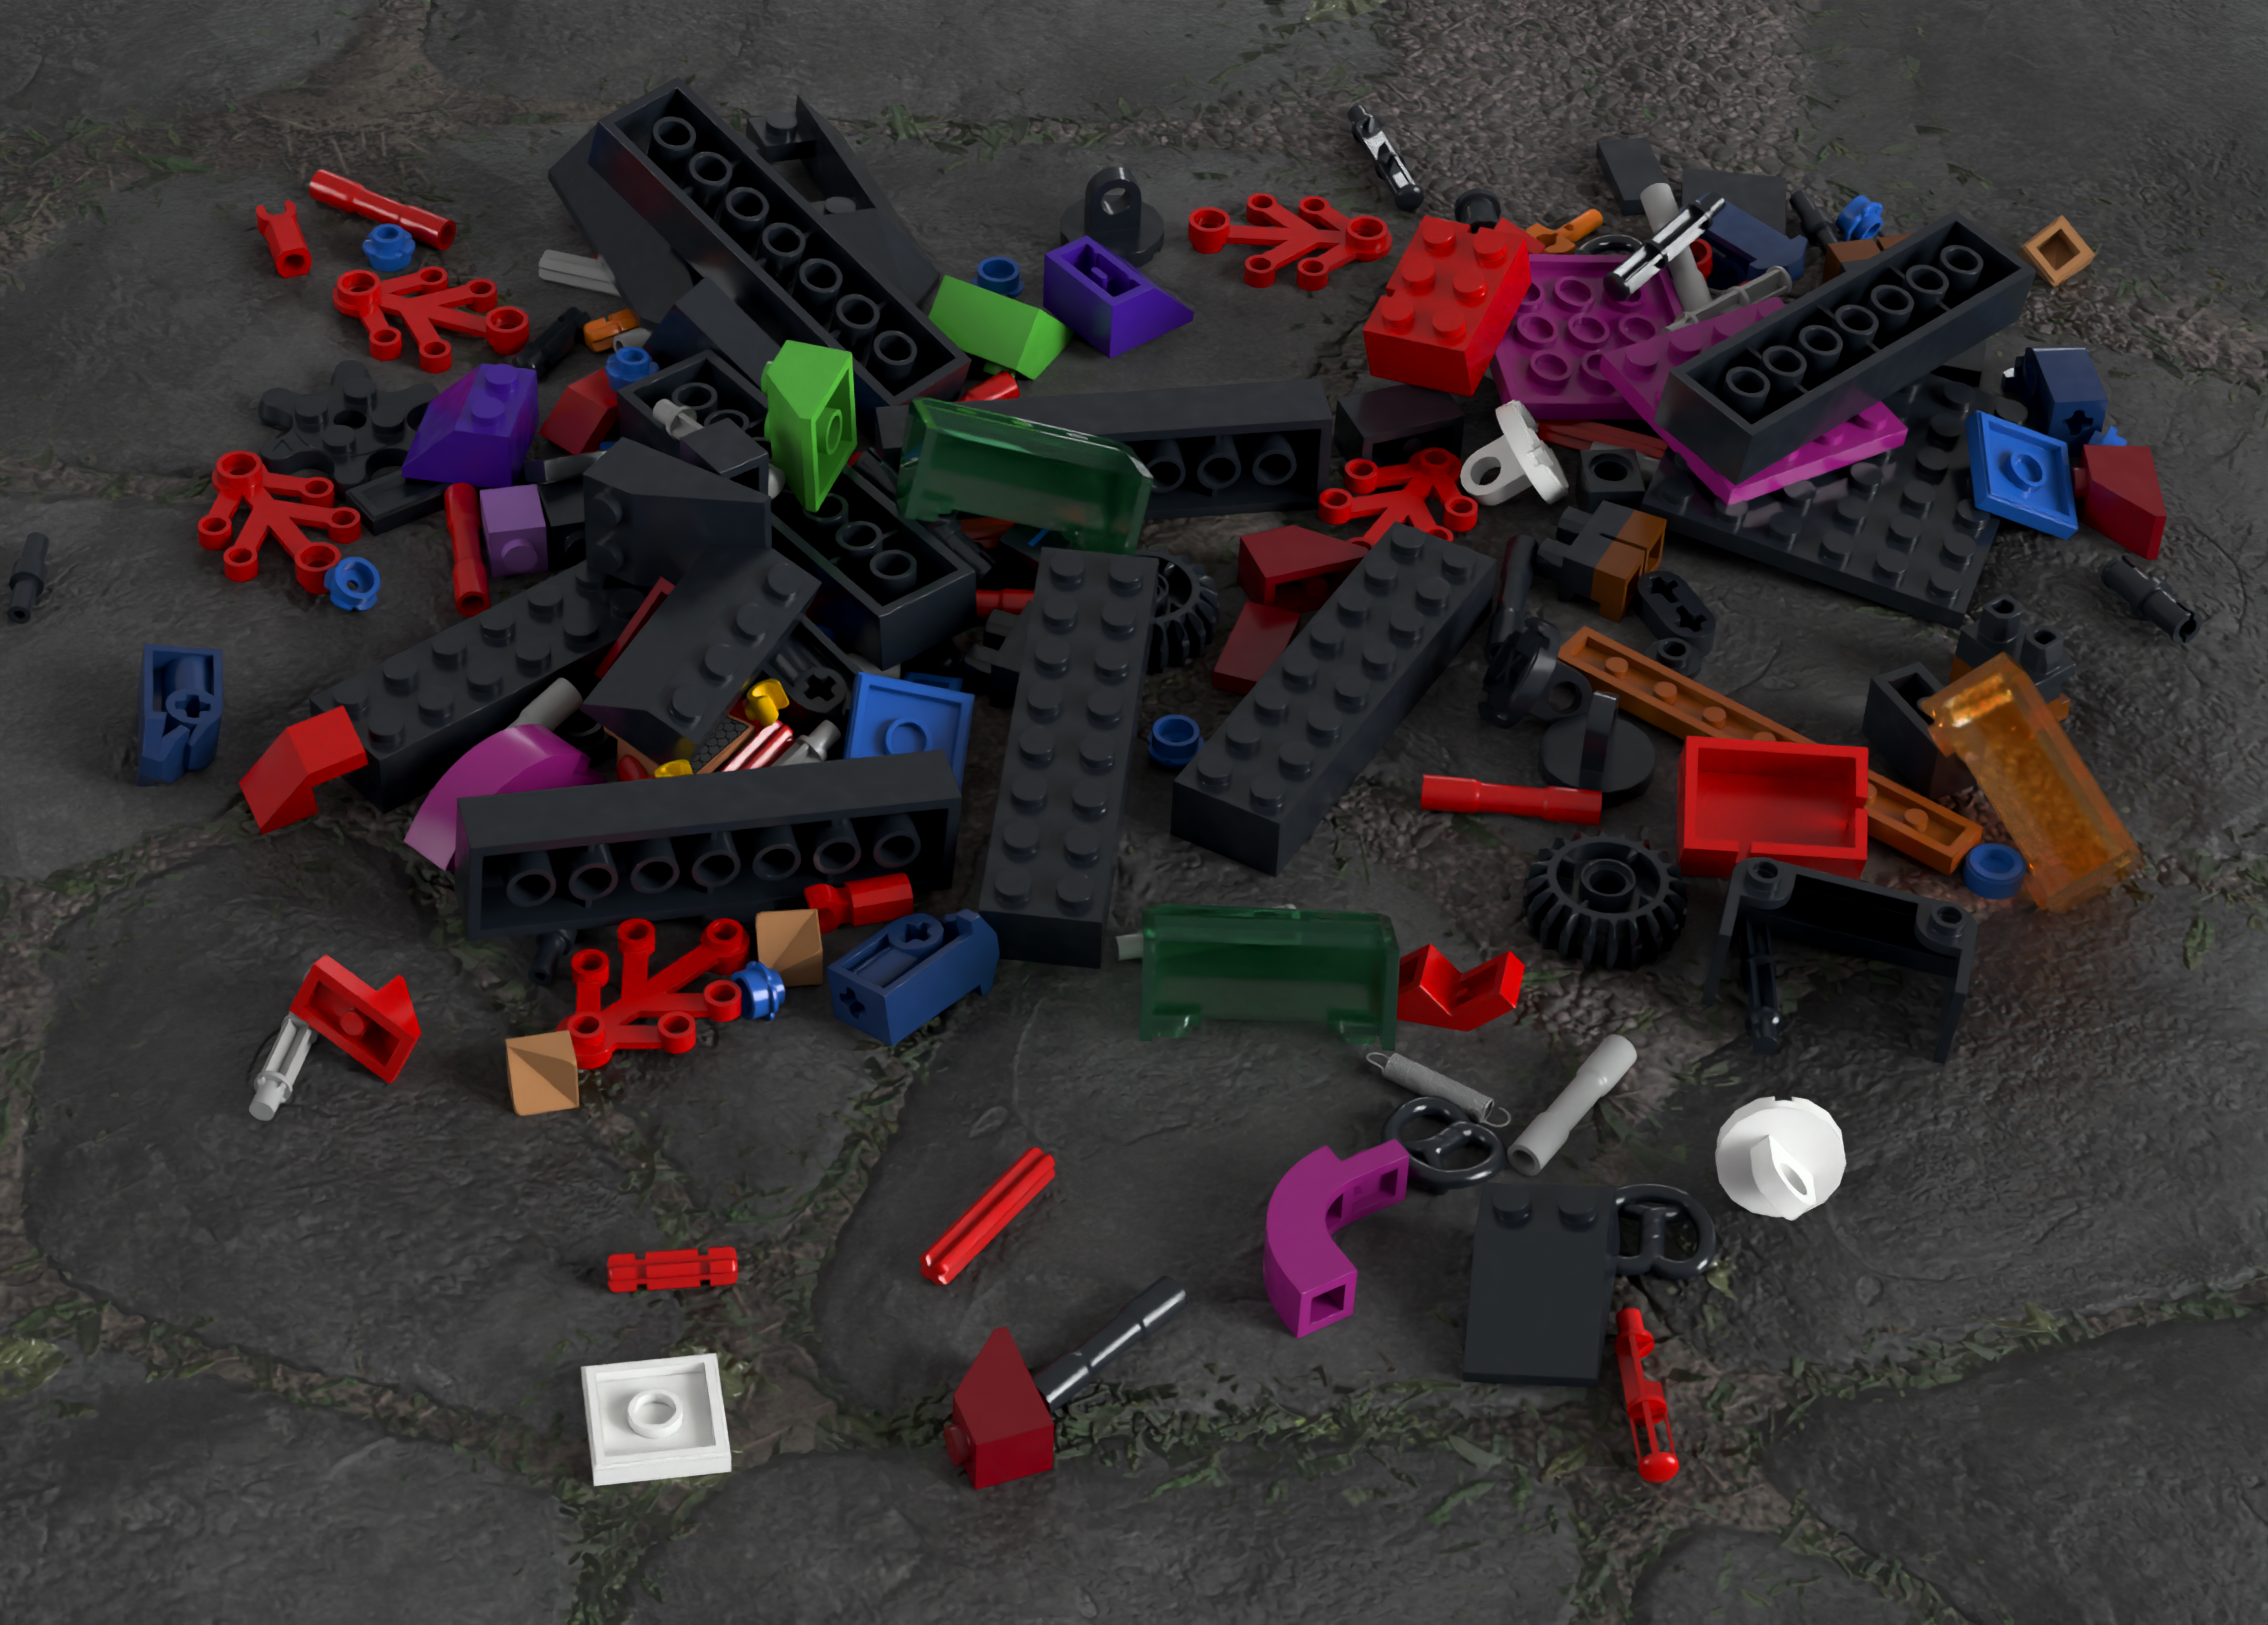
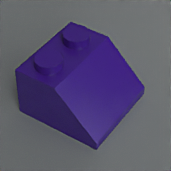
M481 363L431 400L402 466V477L452 484L468 483L472 486L492 489L514 487L539 425L537 371L516 368L507 364L492 365Z

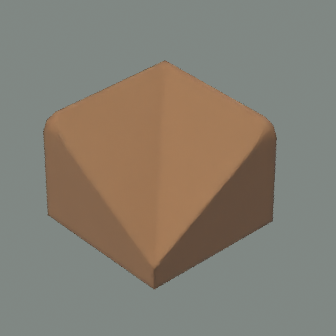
M2063 215L2024 243L2017 253L2022 260L2037 270L2036 273L2052 288L2085 268L2092 262L2095 256Z
M801 909L757 913L755 916L757 961L762 962L768 969L774 968L779 973L784 987L823 984V951L818 910Z
M569 1030L505 1039L508 1086L514 1112L517 1116L579 1108L577 1061Z

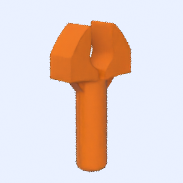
M1589 209L1557 230H1551L1539 223H1535L1527 228L1526 232L1546 245L1544 250L1550 254L1572 255V252L1576 249L1574 243L1600 228L1603 223V217L1598 210Z

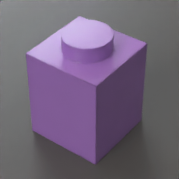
M537 484L480 490L482 535L491 577L548 571L546 524Z

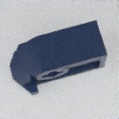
M1709 193L1703 195L1702 197H1700V198H1698V199H1696V200H1694V201H1699V202H1700V201H1701L1705 196H1707ZM1724 200L1725 208L1713 218L1712 226L1697 237L1708 242L1712 248L1713 269L1706 279L1708 288L1728 290L1733 286H1739L1742 282L1752 281L1762 276L1772 266L1784 268L1789 273L1791 281L1803 275L1808 239L1801 235L1789 239ZM1686 206L1680 208L1679 212L1683 211Z
M2084 345L2026 347L2025 355L2016 357L2015 366L2003 372L2001 381L2003 392H2017L2021 404L2041 411L2035 431L2066 442L2069 457H2080L2083 445H2087L2094 431L2102 432L2108 398Z
M144 644L138 685L137 786L156 787L157 783L172 784L184 775L185 768L188 770H203L215 760L223 713L222 650Z
M967 909L958 913L944 915L945 920L926 913H917L903 916L893 921L827 967L835 1017L891 1047L971 990L980 996H984L991 991L1000 955L997 933L980 915Z

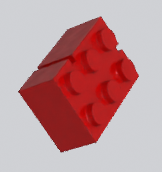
M1424 216L1386 286L1387 296L1381 295L1363 328L1370 376L1472 398L1532 283L1526 236L1480 227L1476 234H1472L1469 224Z
M1686 736L1678 762L1676 865L1681 866V875L1730 878L1733 867L1740 861L1751 857H1768L1777 861L1859 881L1867 862L1868 809H1864V806L1868 799V747Z

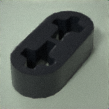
M1660 570L1642 575L1637 582L1634 610L1657 640L1666 638L1682 639L1697 648L1702 657L1708 655L1713 647L1716 620L1710 610L1680 576Z

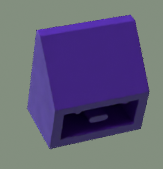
M1084 236L1045 254L1043 307L1109 359L1193 321L1194 312L1127 260L1089 236Z

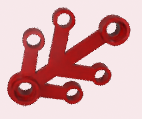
M1266 193L1253 194L1247 198L1246 219L1249 223L1256 226L1230 225V216L1225 211L1215 207L1195 209L1188 218V239L1192 243L1193 248L1203 254L1218 253L1226 243L1277 246L1262 255H1252L1245 260L1243 279L1247 285L1254 288L1271 286L1275 282L1277 269L1317 248L1330 249L1317 258H1304L1297 264V285L1307 291H1319L1327 286L1328 273L1352 260L1364 263L1376 261L1386 256L1392 248V236L1388 232V226L1383 220L1369 215L1356 216L1349 219L1330 207L1329 202L1319 196L1302 198L1299 201L1298 216L1279 205L1274 196ZM1271 224H1273L1274 226H1276V227H1260V226H1268V225H1271ZM1323 227H1327L1329 230H1318V229H1319V228H1323Z
M437 266L424 267L417 273L380 281V278L371 271L352 270L338 278L337 286L332 292L333 305L338 311L361 320L369 334L370 354L377 360L391 361L401 356L403 352L402 334L397 328L388 325L383 313L401 317L419 347L420 368L428 373H443L452 366L451 345L439 337L433 325L486 338L493 350L501 355L517 354L525 347L530 338L529 317L524 310L512 306L496 308L498 297L495 282L485 278H478L469 281L466 285L449 289L448 273L443 268ZM414 292H417L418 297L410 299L401 297L403 295L411 294ZM466 305V307L473 312L489 313L486 315V317H481L453 310L451 308Z
M1432 447L1412 455L1407 464L1378 468L1374 462L1360 458L1349 461L1345 465L1343 484L1351 493L1364 495L1373 492L1379 487L1407 485L1403 490L1353 498L1349 492L1343 489L1330 488L1324 490L1319 496L1318 516L1328 524L1339 525L1353 518L1382 514L1363 537H1355L1346 541L1366 547L1370 551L1395 521L1402 524L1408 521L1411 527L1418 528L1423 532L1453 543V534L1450 530L1466 532L1476 526L1478 504L1474 499L1462 496L1456 486L1461 481L1460 475L1463 466L1461 461L1445 449ZM1427 497L1437 498L1444 509L1443 523L1447 528L1436 525L1424 502Z
M232 451L221 456L216 463V468L212 472V486L215 492L218 493V496L209 514L202 517L197 523L201 547L210 551H219L228 548L233 543L231 519L242 501H244L252 511L234 546L228 548L223 554L226 577L235 582H246L254 579L259 574L258 551L268 532H270L295 561L296 578L303 585L304 589L313 594L330 592L324 587V576L330 567H337L338 562L341 560L339 549L325 542L311 543L295 524L327 529V535L331 541L339 544H348L355 542L361 537L360 513L350 507L332 509L335 505L334 484L325 477L301 478L268 473L260 457L249 451ZM270 494L301 497V504L274 500Z
M632 918L624 921L617 930L618 950L623 955L621 999L601 1011V988L610 979L609 958L598 949L581 950L571 960L572 981L577 986L576 1011L574 1014L565 1017L557 1025L555 1032L569 1030L577 1068L595 1069L603 1066L611 1059L615 1049H663L673 1054L685 1053L691 1050L696 1043V1022L694 1018H710L717 1022H728L736 1019L742 1011V991L732 981L717 980L708 984L704 993L675 992L706 971L719 975H732L737 971L745 969L750 961V937L747 931L743 929L739 922L733 919L722 918L714 920L701 934L698 947L648 980L649 956L655 951L656 947L655 928L651 922L641 918ZM639 1017H661L658 1021V1026L628 1025Z

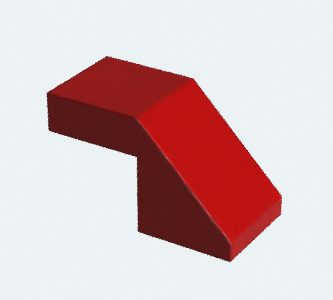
M605 367L567 386L538 434L570 454L597 451L599 443L603 441L615 420H619L617 394L609 386V377L605 373Z
M342 705L287 727L239 781V785L261 834L264 835L319 813L312 787L366 766L369 763L364 747Z
M1429 943L1384 966L1373 1009L1381 1017L1469 1032L1516 1008L1525 965L1508 950L1462 974Z

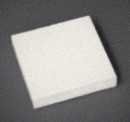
M716 1353L581 1367L594 1486L731 1472V1452Z

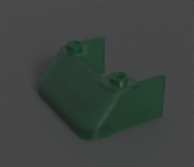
M911 397L905 421L895 499L904 518L912 520L920 519L936 522L938 521L939 514H950L952 509L1061 532L1065 539L1073 542L1071 550L1106 553L1107 551L1112 554L1134 556L1154 478L1134 450L1121 442L932 398Z
M1154 904L1144 906L1141 917L1139 1041L1152 1042V1035L1168 1038L1187 1036L1188 1027L1200 1025L1201 1018L1326 1023L1329 1030L1339 1033L1340 1042L1368 1045L1376 1043V1036H1379L1382 1050L1395 1051L1400 948L1391 918L1383 914L1365 911L1187 904Z

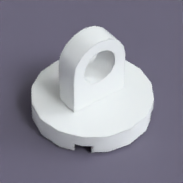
M1512 400L1495 409L1504 435L1477 450L1468 457L1462 466L1461 483L1470 496L1481 505L1494 506L1508 500L1532 485L1548 504H1553L1568 495L1569 484L1552 448L1549 449L1547 444L1545 445L1544 441H1540L1536 433L1539 432L1537 429L1539 426L1526 407L1520 401ZM1494 467H1501L1500 474L1496 480L1487 485H1479L1480 479L1485 472Z
M1775 1096L1758 1098L1737 1109L1720 1128L1717 1138L1715 1159L1720 1184L1734 1202L1756 1214L1784 1217L1790 1221L1797 1219L1803 1213L1824 1203L1840 1185L1846 1166L1840 1128L1829 1112L1807 1099L1792 1097V1101H1775Z

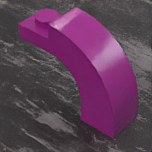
M525 724L511 727L488 737L474 746L443 775L422 804L404 842L444 871L455 872L457 798L604 784L608 780L589 767L591 761L589 756L574 748L543 725Z
M1396 1139L1372 1149L1358 1151L1343 1161H1340L1332 1150L1325 1145L1302 1158L1290 1168L1273 1192L1266 1217L1263 1279L1273 1308L1297 1339L1353 1315L1357 1269L1335 1244L1331 1236L1351 1222L1405 1200L1410 1155Z

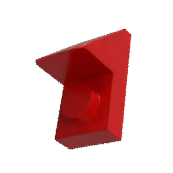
M327 954L313 963L289 1008L292 1013L389 1084L398 1077L422 1034L403 976L397 975L376 991Z

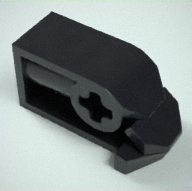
M804 616L746 692L761 681L777 679L789 700V705L786 708L777 710L779 714L777 720L791 728L795 739L800 735L809 736L824 720H828L841 733V738L834 745L844 744L854 677L858 672L863 671L808 617Z

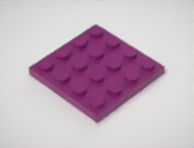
M1528 254L1532 283L1489 364L1502 405L1512 400L1520 401L1533 419L1644 420L1598 370L1602 354L1659 336L1661 329L1674 323L1677 315L1684 312L1667 267L1665 266L1632 293L1626 301L1619 302L1612 299L1605 292L1603 278L1630 255Z
M1777 296L1602 354L1598 371L1675 453L1677 451L1687 461V466L1727 506L1743 500L1747 501L1781 489L1783 486L1804 479L1807 480L1883 453L1884 451L1903 446L1908 432V428L1879 401L1735 486L1654 422L1669 371L1786 306Z

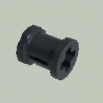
M1477 188L1468 190L1461 194L1455 202V219L1459 223L1469 224L1472 234H1476L1480 227L1494 229L1499 222L1498 219L1501 214L1500 201L1493 192L1487 189ZM1468 206H1470L1471 217H1469Z

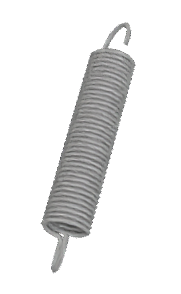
M1378 1052L1366 1055V1059L1370 1063L1382 1069L1383 1078L1391 1080L1421 1096H1436L1447 1099L1458 1105L1467 1114L1468 1118L1480 1124L1486 1123L1493 1127H1503L1511 1121L1510 1113L1504 1108L1499 1107L1500 1110H1503L1508 1115L1507 1122L1501 1125L1487 1122L1486 1120L1494 1106L1492 1098L1484 1094L1482 1095V1093L1474 1091V1089L1465 1085L1463 1086V1084L1430 1070L1421 1064L1419 1065V1063L1411 1061L1402 1055L1400 1056L1398 1053H1394L1390 1058ZM1378 1055L1388 1059L1385 1070L1380 1064L1370 1060L1369 1056Z

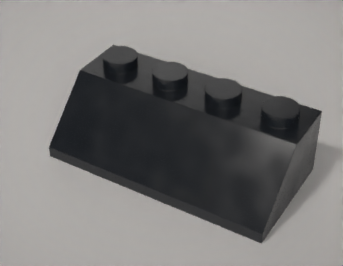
M709 544L585 699L579 710L660 766L679 759L688 760L691 764L803 619L822 582L773 548Z

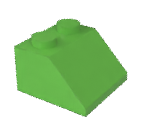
M947 275L943 278L928 317L968 357L984 362L982 370L984 373L994 376L1004 371L1013 378L1017 374L1033 381L1071 342L1075 332L1039 308Z
M786 340L774 361L769 360L762 373L761 391L764 395H768L769 409L765 420L764 436L766 440L771 441L772 465L783 470L786 477L785 483L804 509L817 512L857 445L852 352Z

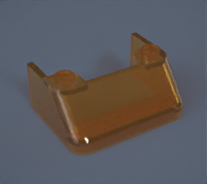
M2001 652L1920 703L1925 713L1936 721L1929 725L1927 729L1945 757L1956 752L1960 759L1966 763L2026 858L2032 875L2023 881L2042 911L2049 908L2050 912L2060 915L2148 867V863L2039 690L2021 664L2007 653Z

